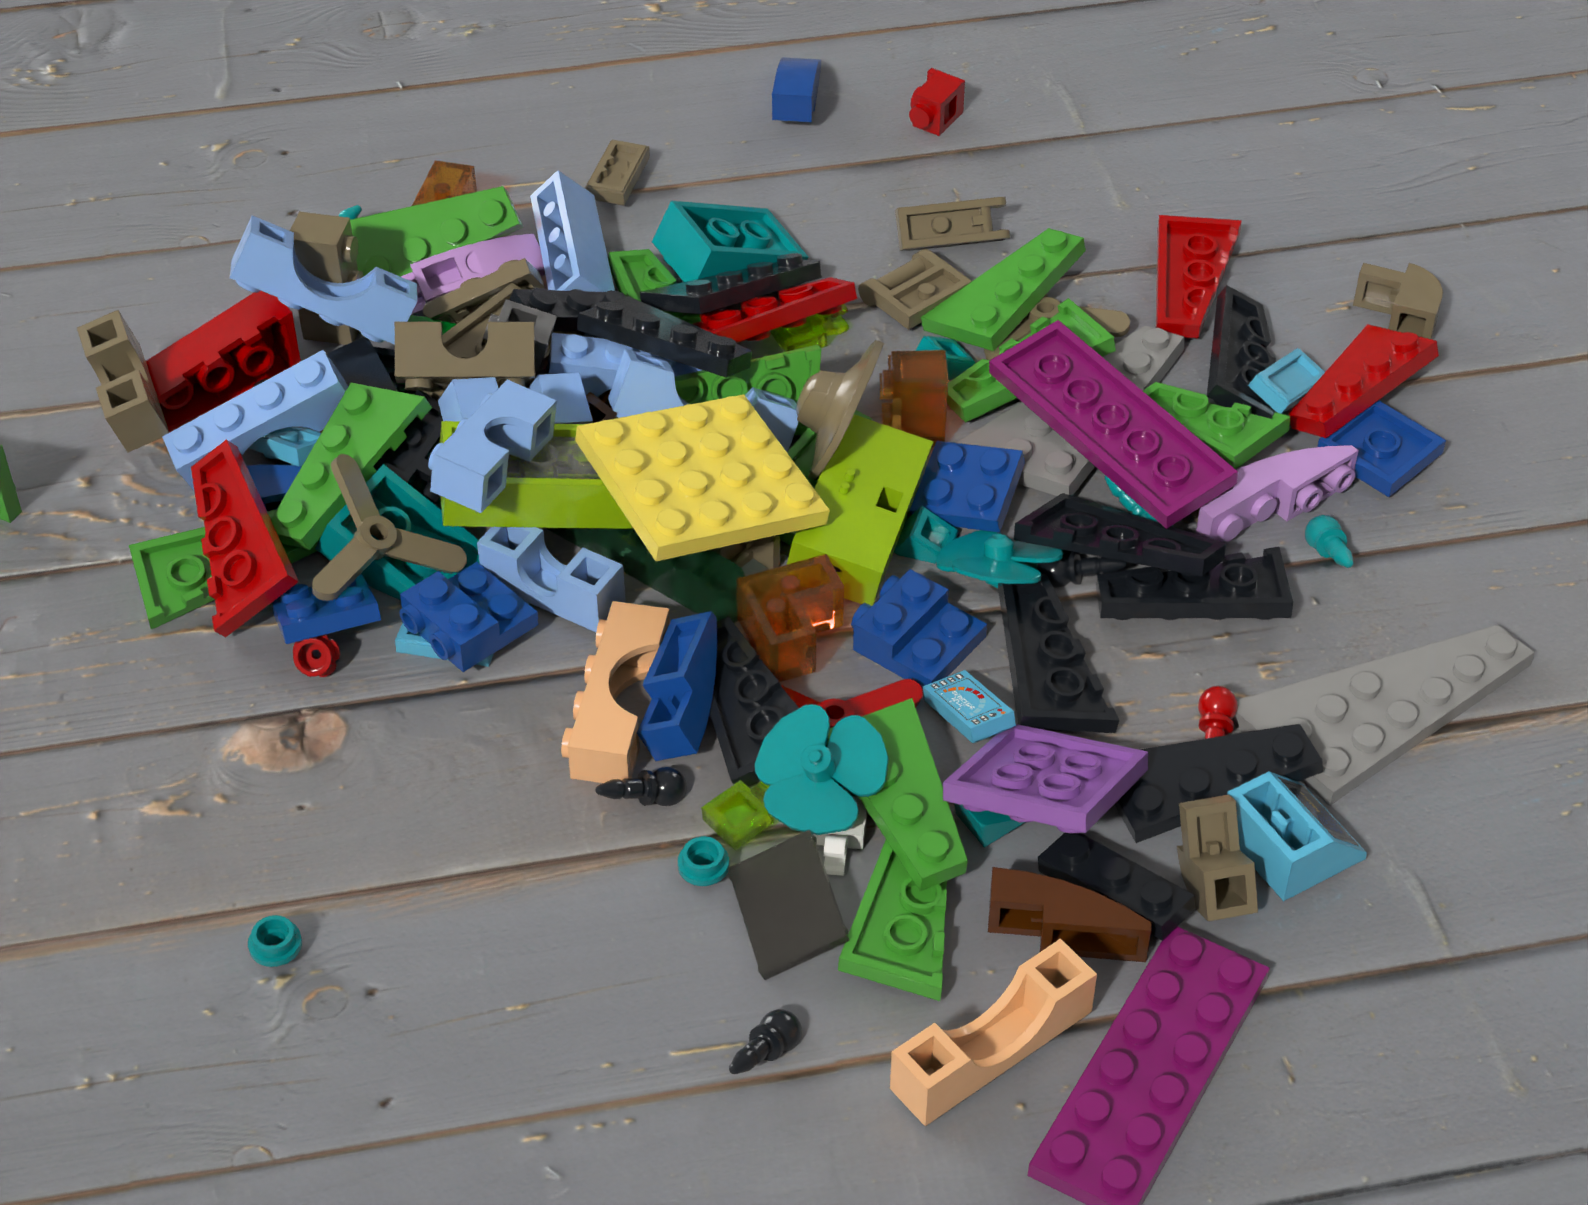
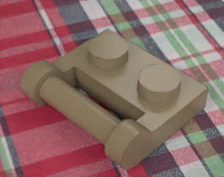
M922 249L912 256V260L877 280L870 278L862 282L858 287V291L866 305L878 306L909 330L922 323L921 317L972 281L932 251Z

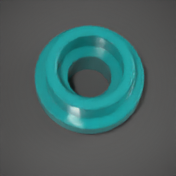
M706 836L693 838L685 844L678 856L679 874L685 881L696 886L716 884L729 871V855L725 848L714 838Z
M279 915L267 916L259 920L254 925L248 938V949L251 957L258 964L267 967L282 966L291 962L302 948V936L299 928L286 917Z

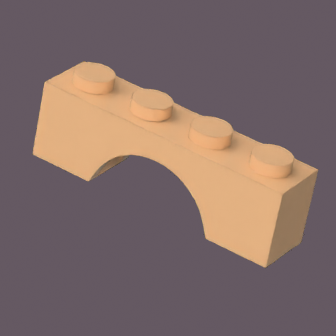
M612 601L607 620H599L596 631V648L598 649L596 655L589 654L585 666L584 679L587 685L585 691H577L574 700V727H567L562 739L561 754L562 757L569 758L570 779L605 783L612 779L623 780L632 778L640 750L639 736L637 734L639 729L638 717L624 710L615 700L628 686L645 679L670 624L669 608Z
M1057 940L1020 965L1005 992L981 1016L965 1026L953 1030H943L936 1023H933L891 1052L890 1090L924 1126H927L1090 1014L1093 1007L1097 973L1063 940Z

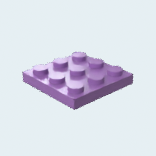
M1016 724L1013 728L995 735L943 782V801L960 804L969 811H991L1008 815L1017 822L1035 821L1057 826L1060 831L1065 833H1087L1148 770V752Z

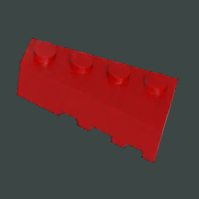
M263 291L252 293L146 360L169 433L251 389L259 380L271 378L301 362L292 311L288 306L282 304L277 297Z

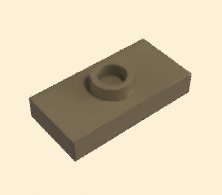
M611 140L585 189L594 195L596 201L624 206L650 158L649 146Z

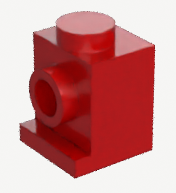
M934 68L927 71V81L915 89L911 98L910 105L912 109L909 111V117L913 126L940 136L963 113L965 80Z

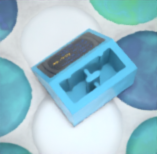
M1268 771L1227 792V795L1236 800L1240 851L1254 862L1255 870L1283 901L1366 859L1367 852L1305 785Z

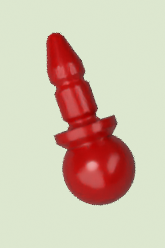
M1210 687L1199 698L1198 710L1201 715L1199 729L1205 732V739L1225 736L1233 731L1234 722L1232 719L1237 713L1238 702L1234 693L1226 687Z

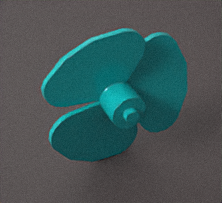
M979 530L958 537L944 546L936 558V567L942 571L957 572L985 581L987 584L998 588V583L1032 584L1041 580V573L1037 569L1019 562H1055L1063 558V553L1061 549L1013 541L1006 535L997 532Z
M814 704L804 705L779 720L764 738L755 761V772L759 780L765 785H769L763 800L766 810L772 817L792 830L815 835L846 831L853 827L859 815L858 805L853 797L838 783L857 796H872L878 793L885 785L889 762L881 734L865 718L858 715H850L838 721L832 730L827 747L830 719L822 707Z

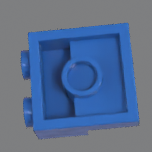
M478 562L449 579L437 571L400 594L402 609H400L399 614L407 630L412 634L418 633L431 644L438 657L442 660L448 659L462 672L470 669L539 625L538 611Z
M909 569L901 578L892 575L886 580L880 592V599L873 606L863 603L856 610L851 622V626L854 628L853 650L904 679L916 681L923 689L925 685L948 677L986 638L987 623L948 603L949 589Z

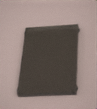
M810 829L729 867V879L732 881L753 948L758 972L764 980L850 941L848 929L844 925L816 843L817 838Z

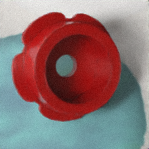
M327 634L295 642L293 646V660L301 673L310 677H326L336 669L335 662L340 658V648L335 640L328 638ZM314 650L320 651V658H315L313 656Z

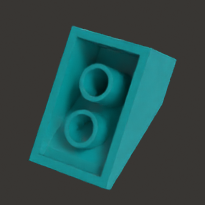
M671 201L652 240V243L663 255L664 261L674 269L683 282L714 276L721 272L746 269L747 265L752 263L777 262V256L799 253L802 254V260H808L809 258L768 208Z
M383 464L366 482L380 516L390 520L395 528L460 546L465 551L467 557L466 564L462 570L476 562L479 563L477 547L479 540L462 526H443L442 510ZM347 504L327 524L315 548L330 561L353 539L357 531ZM385 556L382 559L374 560L361 574L364 576L368 586L401 600L400 594L438 570ZM460 570V571H458V572H456V573H453V574H449V573H445V572H441V571H439V572H440L441 574H443L447 579H449V578L453 577L454 575H456L457 573L461 572L462 570Z

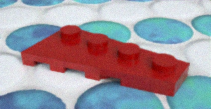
M1159 215L1157 228L1156 328L1184 336V338H1199L1240 235L1242 220Z
M832 277L781 290L779 291L780 300H777L775 297H756L741 302L742 310L719 311L717 309L700 314L701 321L692 324L715 335L731 338L736 343L743 340H762L771 335L770 330L779 327L792 328L801 326L807 322L806 317L814 314L828 315L842 310V304L857 299L855 283Z
M1367 324L1289 413L1291 428L1328 438L1439 356L1437 341L1419 337L1411 332L1403 333Z
M227 439L191 466L198 517L204 520L205 537L201 539L203 555L209 558L212 576L207 579L209 596L215 599L217 614L212 616L213 628L215 632L225 638L299 582L238 447Z

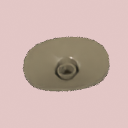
M875 340L863 354L860 361L845 373L819 370L806 380L797 401L796 412L798 415L797 420L816 433L815 454L808 475L809 479L815 481L820 477L822 470L838 448L873 373L884 345L883 342Z

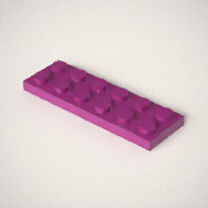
M1059 320L989 361V373L1166 529L1237 484L1238 471Z
M1177 926L1161 941L1031 1159L1027 1176L1086 1205H1142L1268 979L1270 967Z

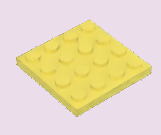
M744 394L577 426L576 443L655 561L827 524L829 508Z

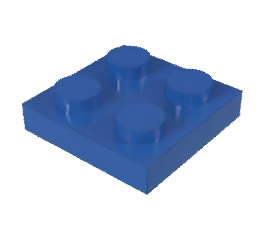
M1378 400L1328 438L1321 437L1317 447L1350 445L1359 450L1354 470L1355 477L1390 497L1443 454L1446 440Z
M936 441L910 508L911 515L919 507L923 506L953 527L1001 532L1025 465L1023 450Z
M362 574L334 600H320L314 596L312 587H308L305 584H296L271 603L274 617L286 644L381 620L378 603Z

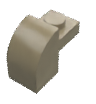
M1363 263L1359 272L1353 306L1390 314L1391 318L1388 327L1390 330L1403 333L1411 332L1419 337L1432 339L1442 301L1443 289L1439 280L1431 272L1412 263L1408 264L1405 273Z
M1223 795L1179 803L1183 845L1177 846L1178 860L1186 889L1195 896V909L1207 921L1258 913L1254 862L1240 851L1236 800L1230 795Z

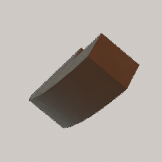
M992 867L988 917L989 933L1040 937V952L1061 939L1079 957L1146 962L1151 922L1095 891L1061 879L1027 871Z

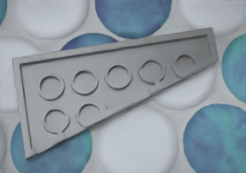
M1143 326L1116 343V351L1103 358L1143 391L1153 383H1159L1184 351V336L1173 334L1160 328ZM1023 402L956 442L960 444L1023 450L1025 465L1018 484L1054 496L1062 493L1073 496L1095 467Z
M1497 624L1237 699L1238 709L1232 721L1234 726L1242 733L1300 724L1323 760V772L1301 780V782L1326 803L1332 805L1529 667L1535 652Z

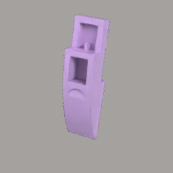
M522 234L481 241L410 264L413 272L401 277L417 283V303L411 315L425 316L423 314V307L426 303L460 288V285L468 279L482 278L497 271L503 263L511 260L525 258L539 271L541 276L545 275L541 250L535 235Z
M1352 445L1307 448L1268 457L1237 469V484L1200 508L1196 534L1221 542H1228L1234 539L1240 531L1257 521L1262 522L1266 520L1273 512L1286 522L1303 512H1310L1319 502L1336 492L1341 493L1352 484L1355 478L1354 470L1359 450Z

